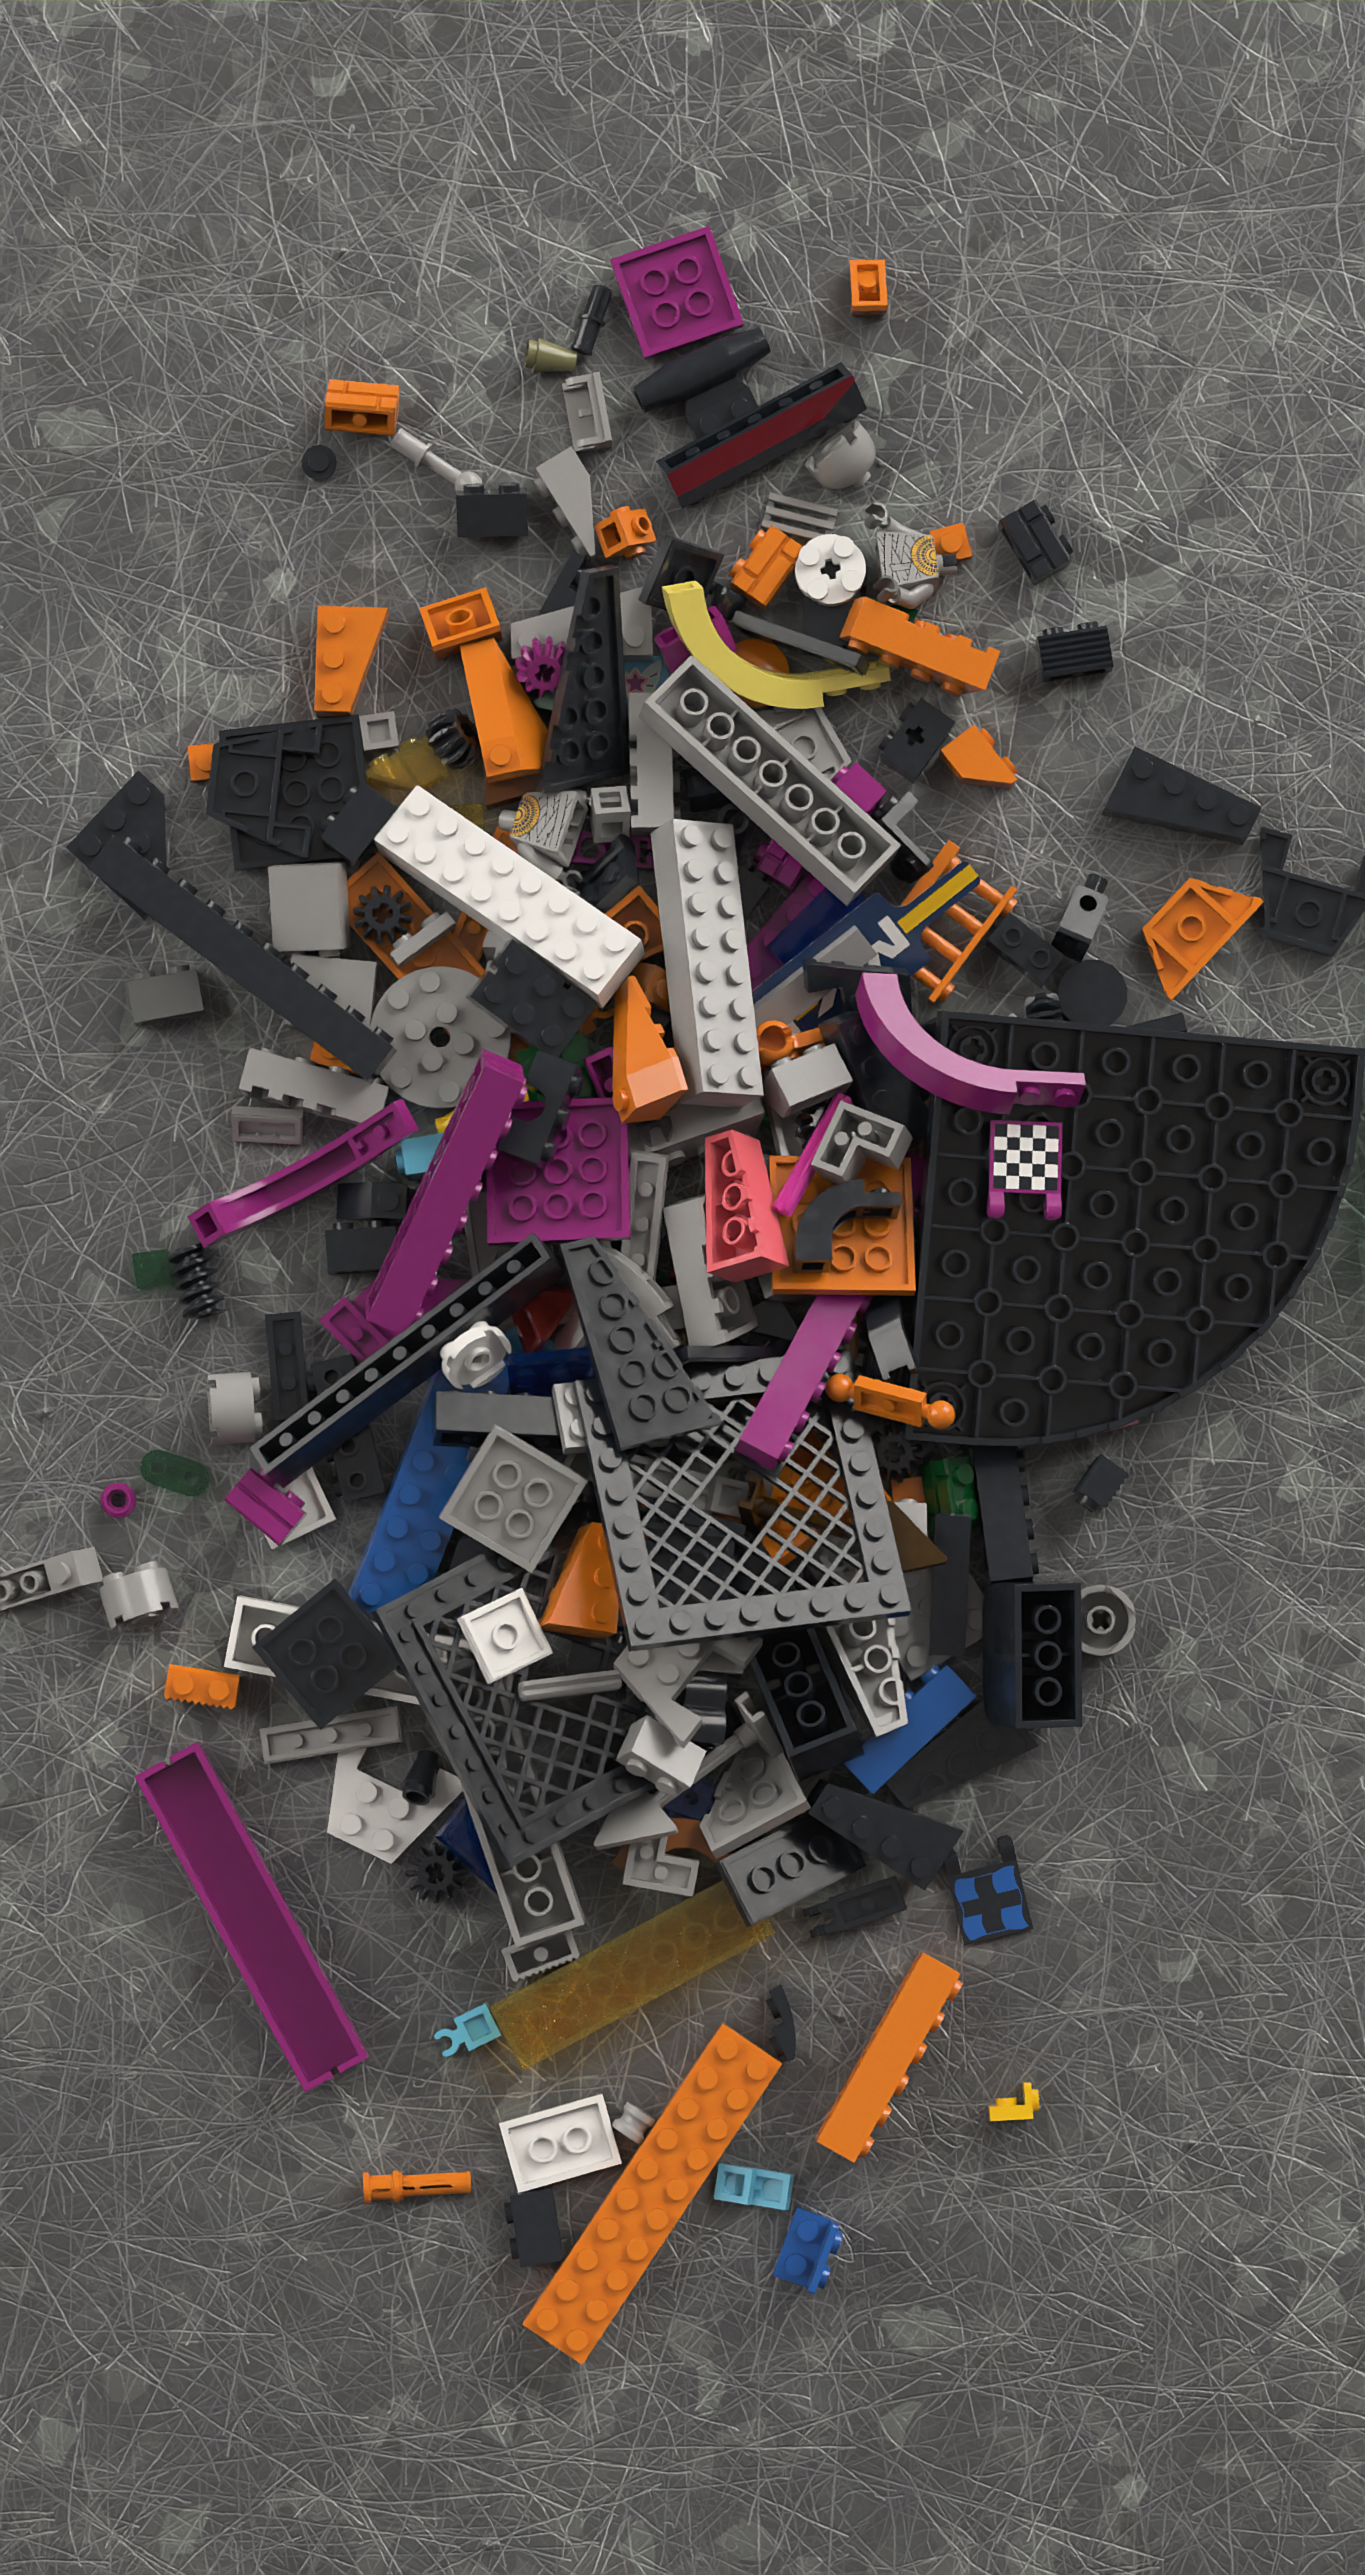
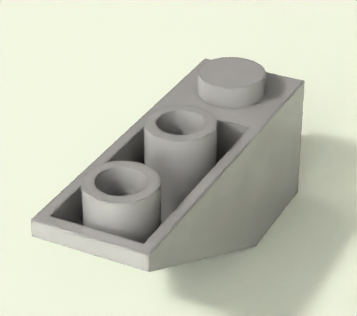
M571 446L536 467V476L538 478L534 480V484L544 499L550 496L556 506L552 512L562 528L568 526L573 533L574 538L570 541L576 552L587 556L589 561L593 563L596 561L590 475Z
M95 1547L70 1551L1 1573L0 1611L102 1582L103 1576Z

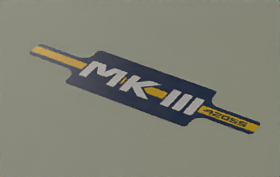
M962 861L905 906H892L880 893H874L752 991L753 1004L802 967V959L813 958L854 925L878 954L866 964L906 968L911 977L930 961L929 954L921 944L923 930L977 887L981 881L980 877L967 861ZM840 987L834 988L787 1026L792 1030L791 1035L818 1028L819 1023L841 1014Z

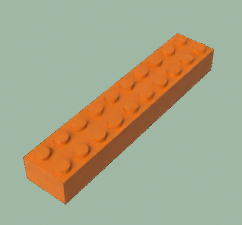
M722 2022L646 2135L644 2141L638 2147L523 2320L522 2325L583 2365L782 2065L780 2060Z

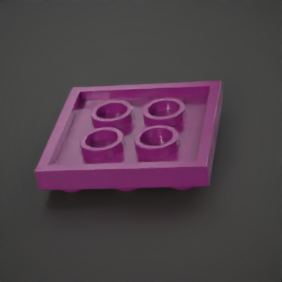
M710 226L610 259L644 360L744 327Z

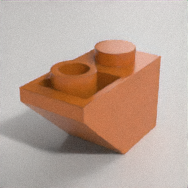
M973 724L940 750L939 756L960 783L1011 789L1016 785L1017 778L1014 775L1018 772L1006 756L999 757L992 748L996 745L995 741L984 728L979 731Z

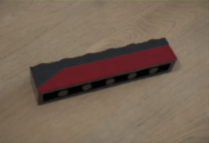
M840 362L656 462L672 496L681 508H684L688 505L698 504L705 496L718 489L731 486L735 480L750 472L761 470L765 467L766 463L779 456L793 453L798 446L807 441L823 437L828 430L835 426L854 420L861 412L867 410V407L853 375Z

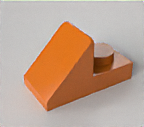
M885 259L850 260L851 316L886 315L888 301Z

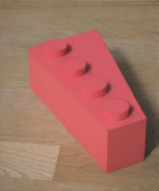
M732 1129L706 1137L707 1273L736 1283L789 1267L777 1212L773 1207L774 1199L760 1140Z

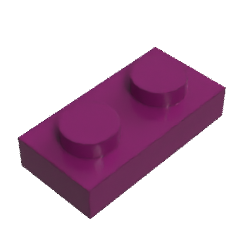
M345 1296L319 1320L360 1363L389 1342Z

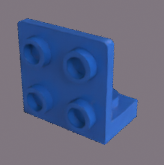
M796 2207L774 2268L773 2276L806 2287L807 2292L814 2295L817 2287L824 2289L831 2270L830 2266L826 2264L829 2253L836 2255L843 2237L842 2232L838 2230V2222Z

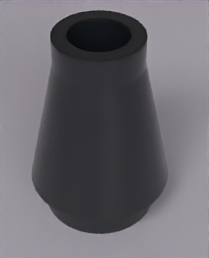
M429 1750L419 1751L416 1760L401 1784L402 1797L411 1804L427 1805L430 1799L435 1796L438 1756L434 1752Z

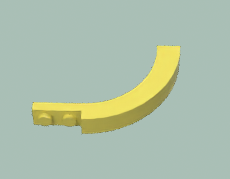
M697 581L662 587L664 602L671 623L689 653L729 689L748 699L782 708L824 707L822 693H826L827 696H838L847 693L848 688L860 686L862 690H871L881 687V682L891 681L889 667L880 663L879 660L868 662L870 666L866 675L863 676L841 668L800 674L774 672L760 668L737 656L722 641L711 622L706 607L703 587Z

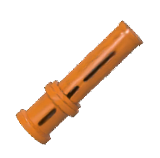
M395 2170L392 2174L370 2175L368 2172H363L364 2205L370 2204L372 2200L393 2199L395 2203H400V2201H404L403 2197L471 2194L470 2171L402 2175V2172H399V2170Z

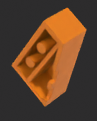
M318 606L314 702L316 717L331 718L353 715L373 657L376 654L379 641L390 616L388 608Z
M591 1522L577 1531L561 1568L563 1570L556 1586L552 1588L545 1611L538 1620L542 1630L604 1639L617 1633L619 1603L602 1523Z

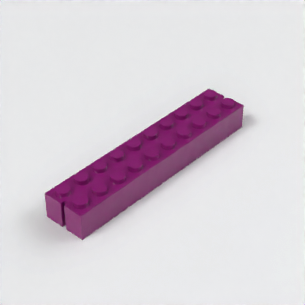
M196 1742L170 1756L169 1759L173 1764L170 1767L166 1761H161L134 1777L303 2090L307 2092L334 2077L336 2074L332 2068L337 2066L339 2073L367 2059L370 2054L201 1742Z

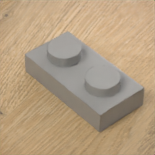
M447 911L441 916L438 912L430 915L420 924L423 927L421 931L414 936L407 933L392 945L395 950L390 953V956L399 969L456 928L455 921Z

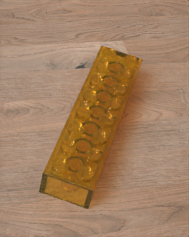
M722 1879L694 1894L693 1897H688L578 1957V1959L563 1965L490 2005L489 2008L524 2071L775 1934V1931L768 1918L750 1927H746Z

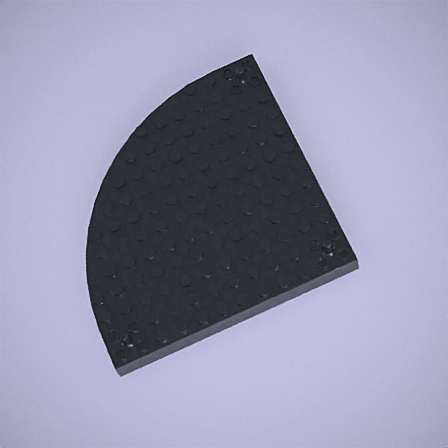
M944 1010L937 1011L935 1040L959 1056L986 1066L1001 1069L1084 1073L1086 1085L1077 1107L1013 1104L1009 1115L971 1109L950 1102L930 1092L915 1260L916 1292L912 1296L909 1342L918 1359L919 1373L913 1375L909 1371L908 1366H906L904 1387L926 1393V1404L931 1405L939 1400L950 1403L955 1410V1419L945 1429L934 1428L929 1424L927 1418L922 1428L901 1422V1438L987 1446H1024L1078 1439L1090 1436L1091 1434L1114 1430L1152 1413H1157L1169 1404L1198 1390L1220 1371L1233 1364L1256 1339L1271 1327L1283 1308L1297 1294V1290L1307 1273L1311 1271L1319 1258L1327 1235L1334 1225L1341 1199H1343L1347 1187L1346 1182L1350 1168L1353 1166L1361 1112L1365 1048ZM991 1120L1062 1123V1211L1060 1218L1056 1220L1044 1218L1045 1194L1004 1193V1215L1000 1218L988 1217Z

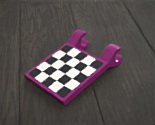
M990 1121L988 1217L1000 1218L1004 1215V1193L1045 1194L1044 1218L1056 1220L1061 1217L1062 1123Z

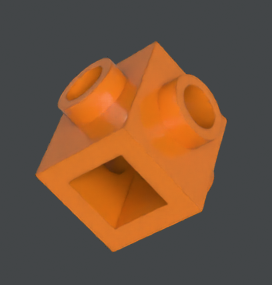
M624 506L609 513L610 517L594 525L605 558L625 555L626 560L634 559L646 553L645 547L657 541L645 508L630 510L629 506Z

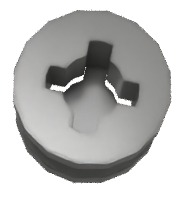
M627 2101L623 2107V2115L621 2118L615 2119L612 2126L641 2145L645 2139V2131L647 2128L653 2127L657 2120Z

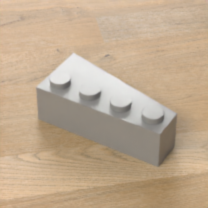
M654 692L628 693L631 832L635 836L651 837L652 831L671 819H681L680 806H674L673 793L680 792V771H673L672 758H679V753L638 717L644 702Z

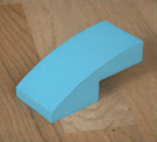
M719 2163L713 2199L789 2210L794 2174Z

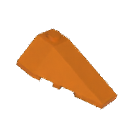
M495 639L459 645L488 783L539 773L548 730Z
M635 976L627 977L616 990L614 1000L612 1092L613 1105L619 1112L622 1123L660 1120L688 1090L679 1058L674 1048H666L662 1040L665 1031L661 1024H654L650 1018L651 1005Z

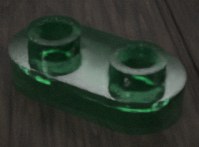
M163 1450L150 1451L141 1461V1474L150 1484L189 1497L203 1494L210 1485L208 1469L197 1461ZM155 1461H162L165 1468L161 1474H154L152 1471V1464ZM189 1472H195L198 1475V1481L195 1485H188L185 1481V1477Z

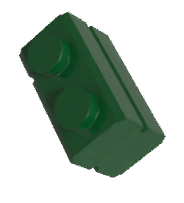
M971 1457L948 1458L920 1465L925 1503H927V1514L929 1516L930 1534H934L935 1513L971 1514V1528L980 1527L979 1505L977 1503Z

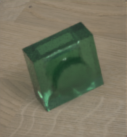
M168 1249L132 1254L138 1290L173 1285L171 1267L168 1262Z

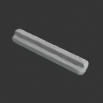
M609 1670L523 1681L518 1684L520 1700L525 1702L617 1690L622 1687V1679L619 1671Z

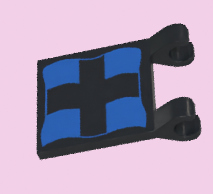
M1009 1835L997 1838L1002 1859L1001 1863L961 1872L958 1856L954 1849L951 1850L943 1862L964 1946L1033 1929L1013 1841Z

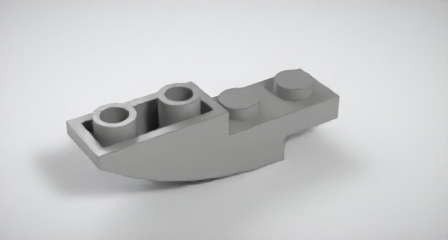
M599 1242L619 1271V1277L628 1290L635 1294L640 1302V1307L649 1320H653L671 1348L674 1350L682 1345L683 1342L664 1315L665 1312L675 1305L663 1289L635 1262L619 1251Z

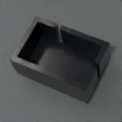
M513 939L507 941L489 965L491 969L497 970L495 974L490 971L484 972L466 996L474 1005L535 1051H541L557 1058L597 1006L594 1000L574 985H568L566 988L563 987L566 979Z

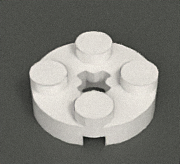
M825 534L810 540L801 548L795 566V577L801 592L823 606H838L850 601L861 589L866 575L865 559L860 549L850 538L836 534ZM832 561L833 565H839L841 570L836 572L835 579H829L828 574H821L820 569L825 567V562Z
M478 1321L453 1342H449L440 1350V1357L443 1359L442 1371L456 1388L463 1389L461 1385L470 1384L472 1388L480 1387L490 1382L503 1370L506 1365L503 1358L506 1355V1351L510 1355L511 1344L499 1328L489 1326L486 1321Z

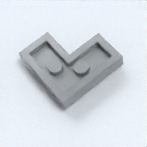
M668 1836L629 1844L622 1884L693 1897L699 1860L665 1854Z

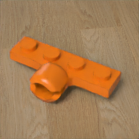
M769 1020L759 1024L756 1028L761 1073L768 1069L767 1066L771 1067L773 1063L782 1058L790 1057L791 1060L803 1056L802 1053L814 1045L822 1044L823 1047H826L819 1027L791 1035L792 1030L785 1023Z

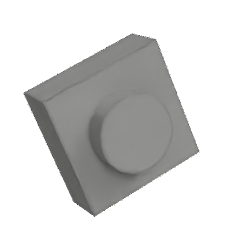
M394 711L359 716L365 753L400 748Z

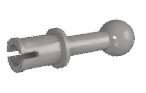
M402 428L399 429L391 441L390 447L413 461L416 468H419L423 463L455 484L456 492L457 490L463 491L464 484H483L478 474L471 471L460 472L430 452L433 446L431 443L424 444Z

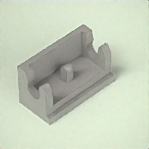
M600 371L565 379L566 383L562 384L575 453L612 447V436Z

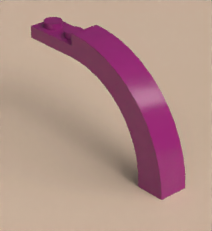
M862 973L855 996L861 1019L868 1034L889 1062L920 1087L955 1104L998 1114L1009 1115L1013 1104L1055 1105L1059 1107L1078 1106L1086 1085L1084 1073L1001 1069L986 1066L959 1056L934 1040L916 1022L903 1000L897 974Z
M397 1100L319 1150L262 1180L207 1203L187 1217L203 1248L262 1223L344 1180L382 1157L384 1152L419 1131L404 1100Z

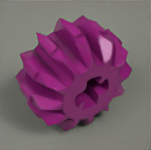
M550 635L546 638L545 644H541L534 637L532 639V648L523 645L520 651L522 657H517L515 661V667L519 669L517 672L518 681L526 682L525 690L527 692L538 688V695L541 698L545 695V690H550L554 696L556 695L566 647L563 641L555 646L552 645L553 640ZM547 664V668H549L550 666L551 668L544 670V666L542 665L540 667V665Z

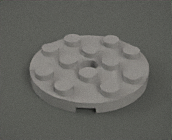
M453 967L423 968L409 973L395 982L378 1002L372 1016L370 1029L373 1031L378 1026L394 1038L390 1044L397 1050L380 1075L387 1085L401 1097L425 1107L438 1109L456 1107L483 1048L508 1059L511 1048V1032L466 998L480 979L477 976ZM440 1027L446 1028L450 1033L449 1043L441 1048L435 1047L430 1039L434 1029Z

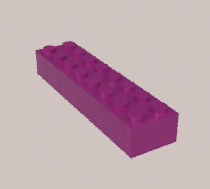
M483 1048L366 1299L367 1321L400 1334L422 1317L424 1310L421 1308L424 1296L431 1297L438 1282V1277H435L439 1264L445 1266L453 1249V1246L450 1245L454 1232L460 1234L468 1217V1214H465L469 1201L475 1202L479 1196L483 1185L480 1182L484 1169L490 1171L498 1151L495 1150L499 1137L505 1139L512 1124V1119H510L511 1110L514 1105L520 1107L526 1095V1078L523 1076L522 1065Z

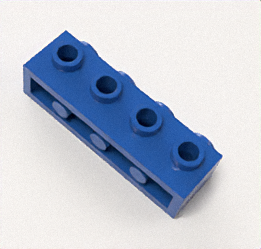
M936 1664L933 1665L920 1678L924 1683L915 1692L911 1689L904 1692L907 1725L877 1738H874L871 1733L861 1741L865 1755L844 1763L870 1793L874 1794L976 1697L948 1665L943 1664L940 1668Z

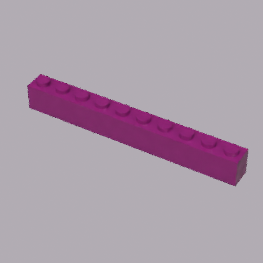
M907 1151L905 1157L911 1158L914 1221L920 1208L914 1205L919 1195L921 1196L924 1159ZM873 1295L816 1296L734 1449L735 1451L773 1470L777 1460L786 1461L794 1446V1443L789 1441L792 1432L796 1430L801 1433L810 1416V1413L804 1411L808 1402L811 1400L817 1403L826 1386L825 1383L820 1381L825 1371L833 1373L842 1354L836 1352L841 1341L849 1343L858 1326L852 1320L857 1312L864 1315Z

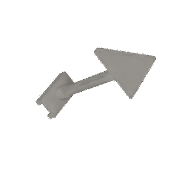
M746 1692L734 1700L745 1723L734 1730V1735L724 1741L723 1745L716 1747L704 1756L692 1785L743 1747L746 1749L754 1742H757L772 1759L784 1751L766 1715L762 1710L757 1711ZM659 1790L654 1794L646 1792L608 1814L594 1841L595 1848L601 1850L677 1834L678 1829L662 1808L678 1795L665 1794Z

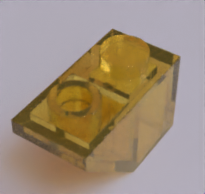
M417 736L409 738L399 745V752L390 757L387 754H383L375 758L368 764L370 769L365 771L370 783L409 793L412 792L416 785L426 791L449 776L438 755H434L435 751L428 745L429 740L426 736L418 739Z

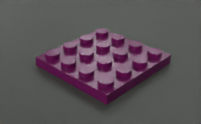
M613 1097L571 1100L568 1108L571 1111L569 1122L564 1131L559 1130L555 1143L558 1144L555 1157L550 1164L546 1162L543 1171L503 1157L498 1150L502 1138H498L495 1150L498 1151L496 1159L490 1171L486 1170L487 1244L489 1246L517 1245L533 1232L545 1244L568 1243L593 1236L597 1241L631 1240L629 1123L621 1122L619 1112L613 1105ZM545 1101L522 1102L520 1107L514 1105L510 1118L512 1116L523 1121L534 1120L544 1111Z

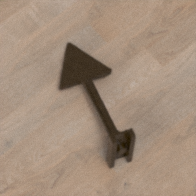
M749 1474L747 1482L751 1496H749L747 1501L740 1499L738 1509L742 1524L747 1525L745 1531L757 1534L763 1518L770 1520L781 1504L779 1500L767 1497L763 1477ZM889 1501L887 1507L902 1572L908 1573L947 1564V1557L893 1501ZM786 1506L784 1509L785 1512L799 1521L806 1514V1511ZM812 1514L805 1523L810 1529L822 1533L830 1524L817 1514ZM778 1517V1519H777V1520H781V1521L786 1522V1521H785L784 1519H782L781 1517ZM844 1523L845 1525L853 1529L851 1524ZM836 1527L829 1534L845 1540H850L851 1538Z

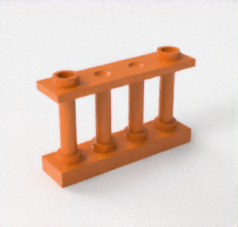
M948 840L933 860L934 867L919 879L899 907L912 902L937 882L943 873L947 874L961 861L956 857L960 847ZM981 879L980 884L973 891L995 906V909L984 924L957 904H954L944 912L975 935L963 952L929 927L923 930L921 940L954 963L942 980L924 967L912 975V977L933 991L927 1001L929 1005L933 1007L937 1000L942 1003L945 1002L955 988L951 981L1000 915L1005 918L1013 910L1018 902L1013 898L1017 892L1015 887L1011 886L1006 894L1002 895Z

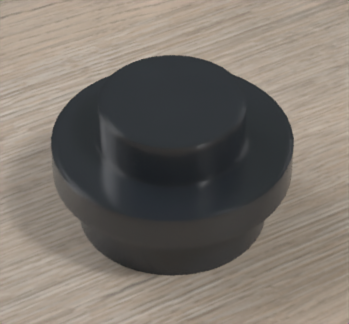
M315 445L307 449L303 454L302 468L309 478L322 481L334 474L337 460L330 448L323 445Z

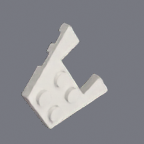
M367 1748L339 1752L327 1833L390 1864L463 1791L459 1778L440 1768L436 1775L434 1798L430 1799L427 1805H414L402 1797L403 1791L358 1770V1766Z

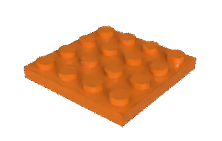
M769 1156L768 1178L774 1202L800 1156ZM904 1157L898 1170L866 1158L856 1179H864L865 1192L878 1188L889 1189L891 1192H900L901 1207L897 1219H855L842 1224L832 1234L833 1260L829 1273H793L792 1250L800 1220L807 1207L817 1196L828 1188L837 1185V1183L821 1178L815 1172L793 1214L790 1217H785L777 1213L789 1267L771 1272L772 1294L914 1296L916 1281L911 1158Z

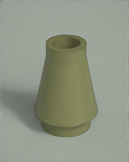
M537 338L536 341L528 340L524 356V367L531 368L532 372H573L577 351L568 350L541 338Z

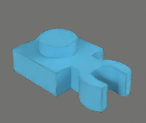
M484 2003L454 2018L457 2029H441L434 2035L435 2039H439L442 2036L451 2038V2048L442 2052L443 2056H451L457 2051L459 2044L465 2042L468 2050L471 2051L501 2036V2032L487 2003Z

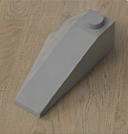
M895 1618L814 1628L827 1660L874 1738L907 1725L903 1682L900 1680L898 1659L900 1658L899 1649L896 1646L894 1634Z

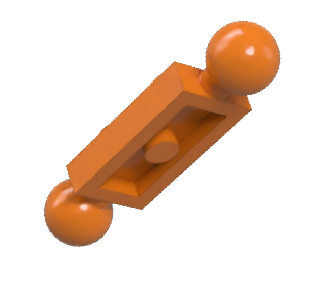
M835 1374L826 1383V1393L830 1399L835 1402H844L852 1398L854 1399V1410L921 1428L926 1418L929 1424L937 1429L948 1428L955 1419V1410L950 1403L939 1400L931 1405L926 1404V1393L912 1388L860 1375L855 1384H853L851 1378L845 1374Z

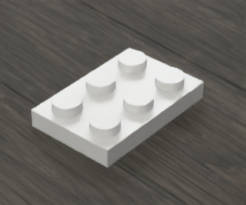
M603 2094L499 2123L518 2193L622 2163Z

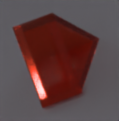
M550 1286L511 1315L527 1361H533L573 1305L574 1301L570 1288Z

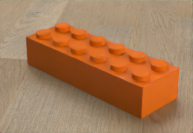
M919 1951L815 2136L818 2143L855 2163L858 2156L862 2159L866 2157L874 2142L870 2134L875 2125L881 2128L892 2110L887 2105L893 2094L900 2096L910 2078L905 2074L911 2062L916 2065L919 2063L927 2048L923 2040L928 2031L933 2033L937 2031L945 2016L940 2011L946 1999L953 2002L963 1984L958 1980L961 1975L958 1971L925 1952Z

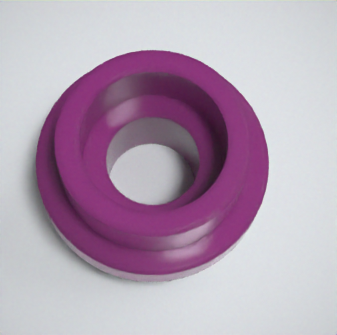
M124 1483L110 1484L101 1494V1507L107 1515L113 1518L126 1517L132 1513L136 1506V1495L133 1489ZM122 1494L125 1497V1503L122 1507H115L113 1505L112 1498L114 1495Z

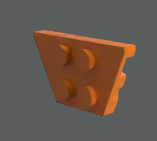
M1189 878L1142 928L1141 932L1166 998L1170 1002L1263 904L1264 901L1255 896H1246L1233 892L1231 889L1212 886L1204 881Z

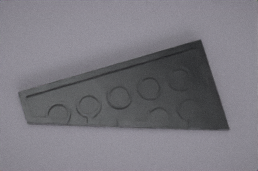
M606 565L581 571L536 792L542 794L630 774L618 566Z

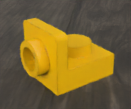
M1022 2082L1023 2104H1017V2097L996 2098V2105L988 2106V2120L1033 2119V2111H1039L1038 2089H1032L1030 2082Z

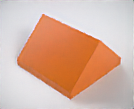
M486 587L419 608L436 660L461 653L459 645L492 638L495 641L503 639L501 627Z

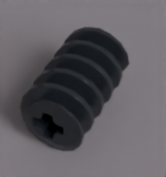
M201 1242L179 1248L168 1257L169 1263L180 1264L171 1273L173 1277L183 1278L175 1284V1289L187 1292L179 1297L178 1301L179 1304L190 1305V1307L182 1311V1317L188 1319L207 1318L227 1311V1309L216 1308V1304L224 1299V1295H213L212 1293L213 1290L221 1286V1283L209 1281V1277L217 1272V1268L206 1267L205 1264L212 1260L214 1256L213 1254H202L204 1248Z

